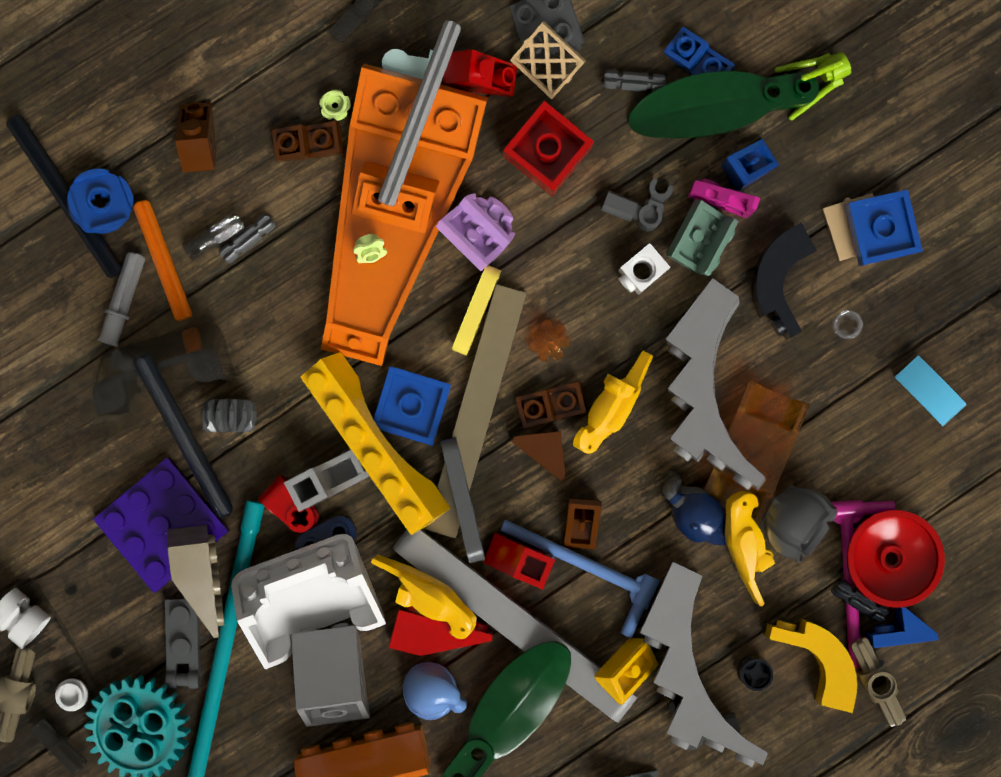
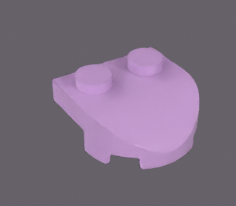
M476 193L464 197L460 204L445 215L435 226L480 271L494 261L515 236L511 226L513 216L508 208L492 196L488 199L476 197Z

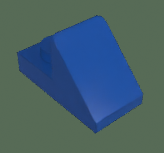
M905 607L894 608L897 628H894V624L891 623L879 624L874 626L875 631L866 632V638H868L873 648L939 640L938 633Z

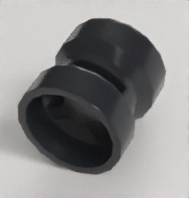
M748 655L739 661L737 675L747 688L753 691H762L771 685L773 670L762 657Z

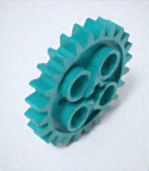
M143 675L137 677L134 683L132 678L127 676L122 680V684L115 680L110 684V688L106 686L99 692L101 697L97 696L92 700L91 703L96 708H91L87 711L86 715L94 720L86 723L84 728L93 730V733L85 739L96 744L91 749V753H101L102 756L99 758L98 764L106 761L110 763L108 773L118 768L120 769L119 777L126 776L128 772L131 774V777H140L141 773L143 777H152L153 773L160 777L165 772V769L170 770L175 765L174 760L178 761L183 756V752L180 749H184L189 742L182 737L187 736L191 729L182 726V724L190 717L188 715H180L179 711L183 709L185 704L175 705L173 701L178 694L175 692L168 696L166 694L168 686L166 683L158 689L156 688V678H152L145 684ZM122 702L130 705L132 714L125 712ZM152 713H156L162 718V725L157 724L153 720ZM113 732L121 735L123 743L115 740ZM143 743H147L152 747L153 754L145 751Z

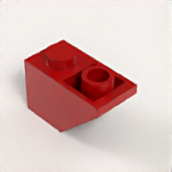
M473 49L456 51L451 54L442 84L466 92L512 97L514 96L517 67L510 62Z
M495 533L483 563L543 590L555 558Z

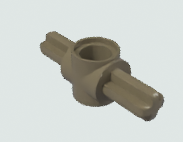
M861 637L855 639L850 646L861 667L858 675L862 686L866 689L872 703L879 704L888 725L891 727L901 725L906 720V716L896 697L899 690L895 678L890 674L885 661L878 660L868 638ZM885 676L884 683L880 687L872 688V682L876 677Z
M28 647L23 649L17 648L10 675H5L0 679V742L8 743L14 740L20 714L27 713L34 701L36 684H33L34 681L29 678L36 652Z

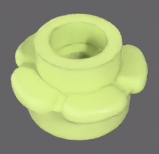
M337 89L324 94L319 103L322 107V115L328 120L335 119L339 121L344 119L348 114L347 111L351 108L349 97L344 96L343 92ZM338 103V107L333 108L332 104Z

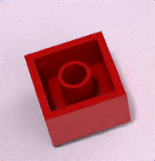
M543 101L503 150V158L553 197L592 149L594 141L548 103Z

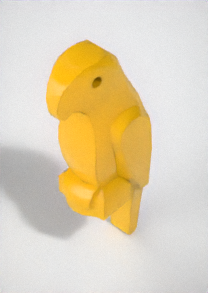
M642 351L626 378L619 380L607 374L604 380L605 390L598 396L588 413V425L585 428L581 427L573 440L574 447L587 454H591L598 449L604 439L621 429L638 398L642 381L653 355Z
M738 491L731 495L726 502L725 542L737 571L753 601L762 607L765 603L754 580L755 572H763L774 565L775 562L772 550L765 547V540L759 526L751 518L753 509L759 506L757 497L747 491Z
M379 554L372 559V564L399 577L402 582L395 603L404 607L413 606L425 617L448 622L451 627L449 633L457 639L467 638L474 630L477 617L461 601L450 586L412 566Z

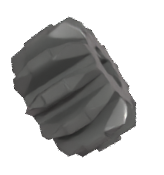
M242 399L207 400L203 402V411H201L203 429L207 432H251L255 429V421H257L255 403L251 400Z

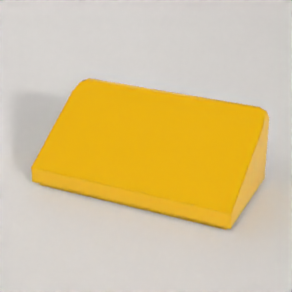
M629 638L594 675L595 680L620 705L626 702L659 665L650 645L643 642L644 639Z

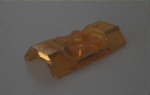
M750 380L728 434L744 458L765 476L766 481L758 491L752 486L749 490H746L732 479L736 474L726 467L721 471L714 466L704 490L717 500L725 510L727 499L734 493L747 491L754 494L758 499L759 506L753 509L751 518L761 524L810 404L791 399Z

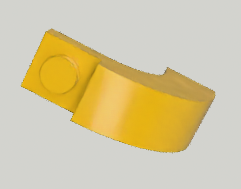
M802 618L798 631L795 630L796 624L777 620L776 625L767 623L765 637L770 640L806 648L816 658L820 669V679L815 701L821 706L853 713L857 695V676L853 661L844 645L826 629Z

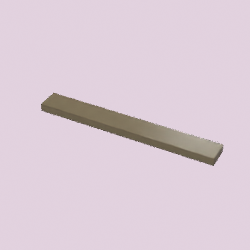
M498 284L495 286L452 438H457L469 491L527 294ZM444 462L437 489L451 509L428 525L425 530L456 538L460 523Z

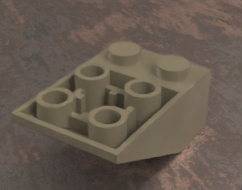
M207 525L168 529V555L171 580L213 638H218V626H224L222 597H215V595L221 594L218 565L211 566V563H217L215 534L208 535Z

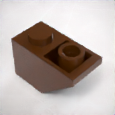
M190 102L180 105L175 143L183 173L215 170L216 141L212 102Z

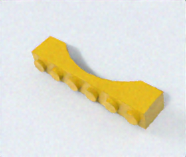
M341 352L320 359L300 376L411 535L427 527L451 509L434 483L410 466L383 436L365 403L359 377Z

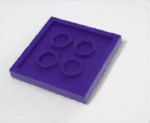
M170 458L162 461L93 519L153 593H156L171 581L168 529L207 525L208 535L215 534V543L230 531Z

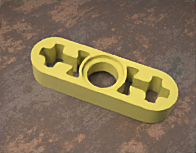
M490 265L484 268L454 341L453 351L467 356L498 282L501 270Z

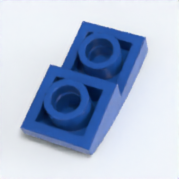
M685 27L680 29L664 50V54L689 75L735 70L734 63L709 48L708 42Z

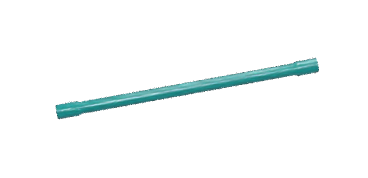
M246 500L240 526V539L223 612L224 626H220L188 777L205 776L238 624L231 584L233 578L239 572L250 567L256 536L260 530L265 507L259 502Z

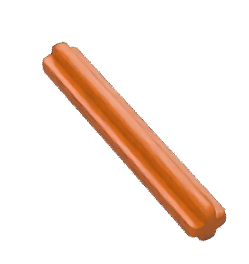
M148 200L137 202L133 205V209L173 316L178 321L188 319L192 316V311L152 205Z

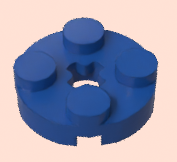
M91 169L78 175L70 186L67 196V208L71 218L87 233L103 234L119 229L129 220L133 205V194L128 183L122 177H117L105 169ZM100 194L101 198H108L109 202L105 203L104 208L94 206L92 204L95 200L94 195Z

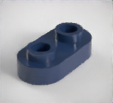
M334 517L301 534L296 540L295 550L305 547L308 541L317 543L335 536L334 529L337 526L343 527L345 534L355 540L357 534L356 526L347 517Z

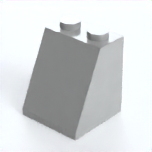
M339 623L333 625L331 629L319 630L318 628L309 627L301 629L300 633L291 634L296 710L306 727L369 719L370 712L360 635L356 626H351L348 623Z

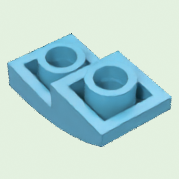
M919 355L895 376L896 380L942 426L967 405Z

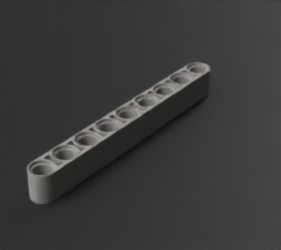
M406 529L392 547L394 551L418 570L450 586L471 611L524 652L535 645L549 641H557L566 645L571 652V668L566 684L615 722H620L638 698L633 693L623 705L618 704L594 678V675L601 668L599 665L423 529L413 535Z

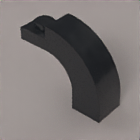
M802 223L782 233L766 247L756 264L752 278V298L759 318L771 312L773 316L770 319L771 325L777 335H783L785 340L802 332L784 297L783 283L785 276L793 264L817 251Z

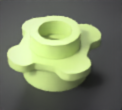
M375 234L364 235L357 239L353 248L354 254L358 255L356 261L358 263H373L385 256L387 250L382 247L384 240Z

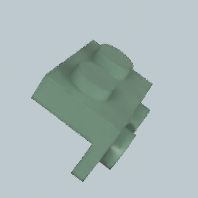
M695 199L666 256L693 273L710 276L712 271L718 267L720 256L727 243L734 237L735 228L739 220L731 216H725L704 201Z

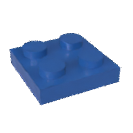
M908 189L849 202L844 205L859 266L923 251Z
M390 366L373 420L382 431L433 446L451 384Z

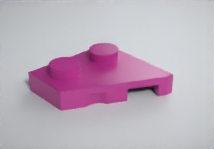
M708 179L695 180L688 194L689 198L702 200L708 205L746 219L756 211L760 198L757 196L720 187L718 183Z

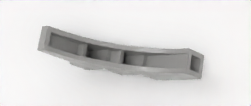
M712 278L666 338L668 346L671 347L668 350L671 355L681 362H684L686 359L689 360L668 388L673 396L670 401L685 412L688 408L692 410L670 440L675 445L673 451L687 462L691 457L699 462L703 455L708 453L707 460L721 471L725 467L736 474L732 478L735 482L746 490H749L752 486L758 491L766 481L765 476L744 458L730 439L720 418L715 398L714 369L718 346L727 323L740 304L739 296Z
M672 562L639 632L645 635L643 642L661 650L663 644L668 646L653 679V683L659 685L656 692L673 700L676 694L681 696L665 731L672 736L669 742L687 750L689 745L697 748L703 736L707 738L705 742L707 746L722 753L726 747L736 752L735 759L753 767L755 762L763 765L768 753L746 740L725 721L710 701L699 678L692 652L691 620L694 599L702 575Z

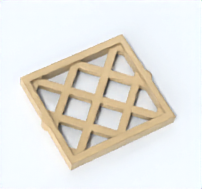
M544 21L524 41L522 47L510 60L550 99H553L565 84L572 80L573 75L586 62L581 55ZM539 32H543L544 43H534L533 38ZM548 34L557 42L549 43ZM544 47L545 58L535 59L534 48ZM549 47H560V58H550ZM525 48L530 49V59H520V54ZM565 50L574 58H565ZM576 62V68L570 74H566V63ZM522 63H531V71ZM535 63H546L547 74H536ZM550 63H561L562 74H551ZM552 78H562V84L557 89H552ZM539 79H547V86Z

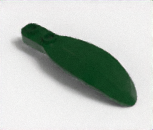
M717 71L691 75L669 83L642 99L630 113L629 126L635 133L652 138H695L726 133L750 125L761 119L768 112L809 105L817 97L819 85L815 78L802 81L801 76L806 74L805 72L770 78L739 71ZM800 83L805 84L808 87V92L800 91L798 85ZM770 88L774 89L777 92V97H770L767 90Z
M557 641L535 645L519 655L499 673L476 707L470 722L467 741L445 768L442 777H453L455 773H461L464 777H482L494 760L511 753L539 727L558 700L570 673L571 652L566 645ZM480 748L483 750L484 755L482 757H475L472 750Z

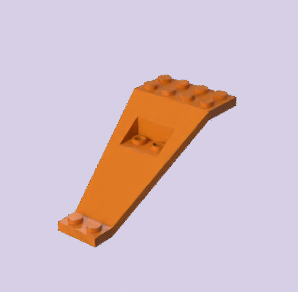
M363 64L349 127L327 318L321 350L332 353L341 352L343 356L382 366L390 334L439 232L435 226L447 215L474 157L488 97L440 84L394 206H388L379 202L375 198L374 193H380L422 79ZM410 201L415 207L408 208L404 202ZM375 234L384 240L382 247L387 250L385 256L373 263H358L356 261L358 255L354 254L353 248L357 239L364 235Z

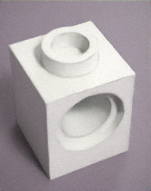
M649 243L618 270L622 275L618 279L627 291L631 293L635 290L639 295L668 271L670 266ZM638 263L647 265L650 270L649 278L638 279L633 273L634 265Z

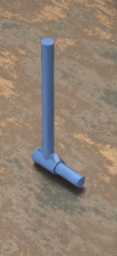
M508 520L504 521L501 532L630 591L629 595L633 605L620 633L632 638L644 610H647L660 580L645 573L638 576L635 580Z

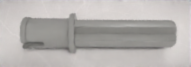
M133 252L127 253L109 309L104 310V313L107 315L97 341L118 347V341L125 320L129 321L130 318L127 316L145 262V257Z

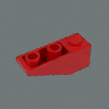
M413 606L407 608L400 607L389 648L423 656L490 642L493 637V631L487 630V624L476 621L474 630L467 638L457 639L449 633L451 627L448 622L425 617Z

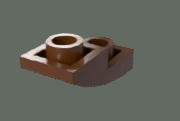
M337 121L310 126L300 124L272 130L275 159L277 162L344 154L340 123Z
M581 381L516 397L523 429L589 412Z

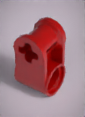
M281 474L258 497L259 501L272 514L277 516L294 532H306L316 527L319 523V511L314 505L300 511H307L306 520L308 524H299L297 522L300 518L297 514L299 511L284 484L288 479Z

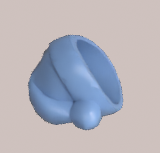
M433 662L420 663L412 667L405 676L403 683L404 700L408 709L417 717L425 720H436L445 716L451 710L454 713H461L466 709L467 701L461 696L453 675L441 664Z

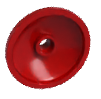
M888 510L868 517L856 528L847 548V568L854 585L865 597L879 605L901 608L917 604L935 590L943 575L945 554L940 537L926 520L911 512ZM889 552L895 556V561L892 564H888L885 560Z

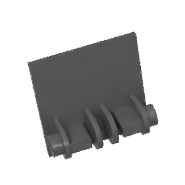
M522 0L510 6L522 45L543 21L575 51L581 49V44L585 43L572 0ZM539 32L533 38L534 43H544L543 32ZM548 34L549 43L557 42ZM544 47L534 48L535 59L545 58ZM549 47L550 57L559 54L560 47ZM525 48L523 50L525 57L530 59V49Z

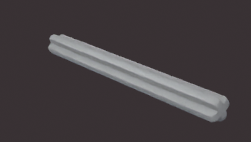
M446 20L443 23L379 193L378 201L385 205L394 206L461 31L460 25L453 21Z

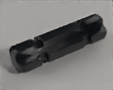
M837 579L831 588L834 596L844 599V602L861 613H866L874 621L884 622L886 620V616L889 614L887 606L879 605L869 600L846 580Z

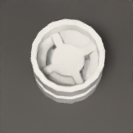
M14 588L0 600V631H9L8 638L23 649L44 629L51 616L38 605L31 607L29 605L30 599L18 588Z

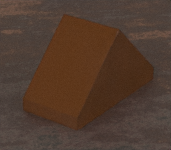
M561 431L515 436L512 439V443L558 480L563 481L566 475Z
M567 497L564 547L596 549L602 501Z

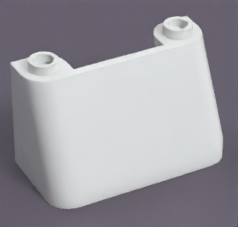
M347 534L335 535L249 567L239 572L232 580L231 587L237 622L264 669L281 664L291 656V634L300 633L301 629L309 627L321 629L351 618L353 625L360 631L372 630L386 624L382 608L357 546L352 537Z

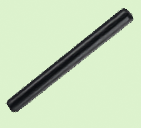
M20 115L10 118L6 122V126L106 276L113 278L119 275L122 266L101 234L84 232L71 218L67 208V196L70 187L24 118Z
M143 352L133 358V365L218 518L230 515L233 512V506L150 353Z

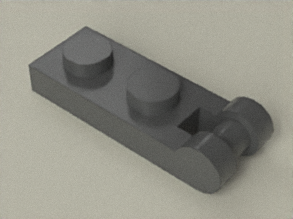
M185 598L165 599V683L168 685L167 690L178 689V686L200 689V618ZM178 664H189V672L179 673Z

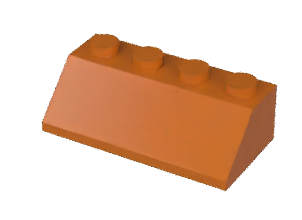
M407 722L395 726V731L383 734L382 729L374 730L363 734L364 739L352 741L351 737H345L333 741V746L320 749V745H312L302 748L301 754H298L294 760L295 777H420L428 775L431 760L422 725L414 726V722Z

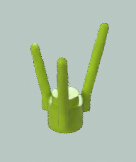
M843 52L833 55L827 53L817 58L775 68V73H781L818 65V69L802 75L801 80L806 81L820 75L824 82L830 81L828 85L818 92L817 97L809 105L798 107L797 110L790 114L789 120H794L834 88L844 84L842 78L851 74V66Z

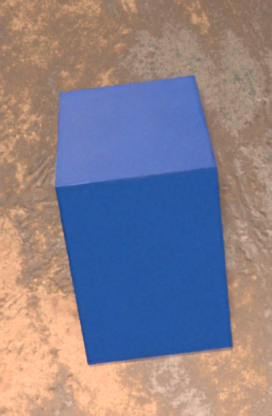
M761 139L727 157L721 167L735 189L740 191L778 167L779 163L764 140Z

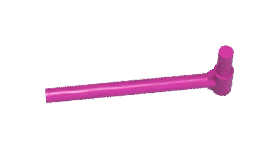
M894 500L831 502L838 509L834 522L841 525L844 580L852 584L854 588L856 586L849 575L846 557L848 544L854 533L853 523H857L864 515L895 510ZM845 602L848 652L854 667L861 668L850 646L855 639L861 638L859 611Z

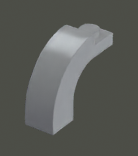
M349 450L336 458L284 482L300 512L370 476L352 450Z

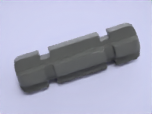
M606 70L603 85L609 89L621 87V90L646 92L647 89H650L651 92H654L666 85V77L662 74L648 76V73L623 71L620 74L618 70Z
M266 213L259 216L255 220L256 223L254 225H248L231 239L232 243L229 244L227 242L219 249V254L227 263H232L239 257L238 254L240 252H246L262 239V234H268L275 228V223Z

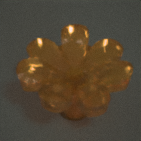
M544 320L542 322V329L534 327L530 331V336L535 338L534 341L529 343L530 351L535 352L539 350L538 357L543 362L548 361L550 355L556 360L561 359L564 356L561 347L568 348L570 346V339L562 337L566 332V328L562 324L554 328L550 320ZM547 338H552V341H547Z

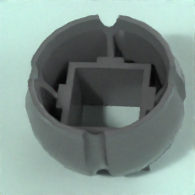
M791 485L773 500L759 527L765 531L769 543L779 554L801 563L804 560L802 555L807 558L823 539L830 528L827 522L835 520L838 509L821 492L811 488H796Z

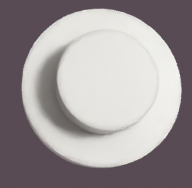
M67 679L61 682L56 689V702L66 711H76L86 704L88 689L79 679Z

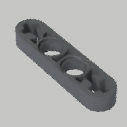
M457 438L441 440L443 456L469 563L485 560Z

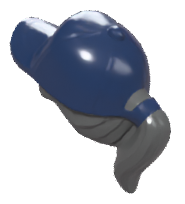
M669 470L662 492L664 497L673 506L672 518L679 531L690 541L696 543L705 541L713 545H726V510L705 490L699 487L682 486L681 476L675 471Z

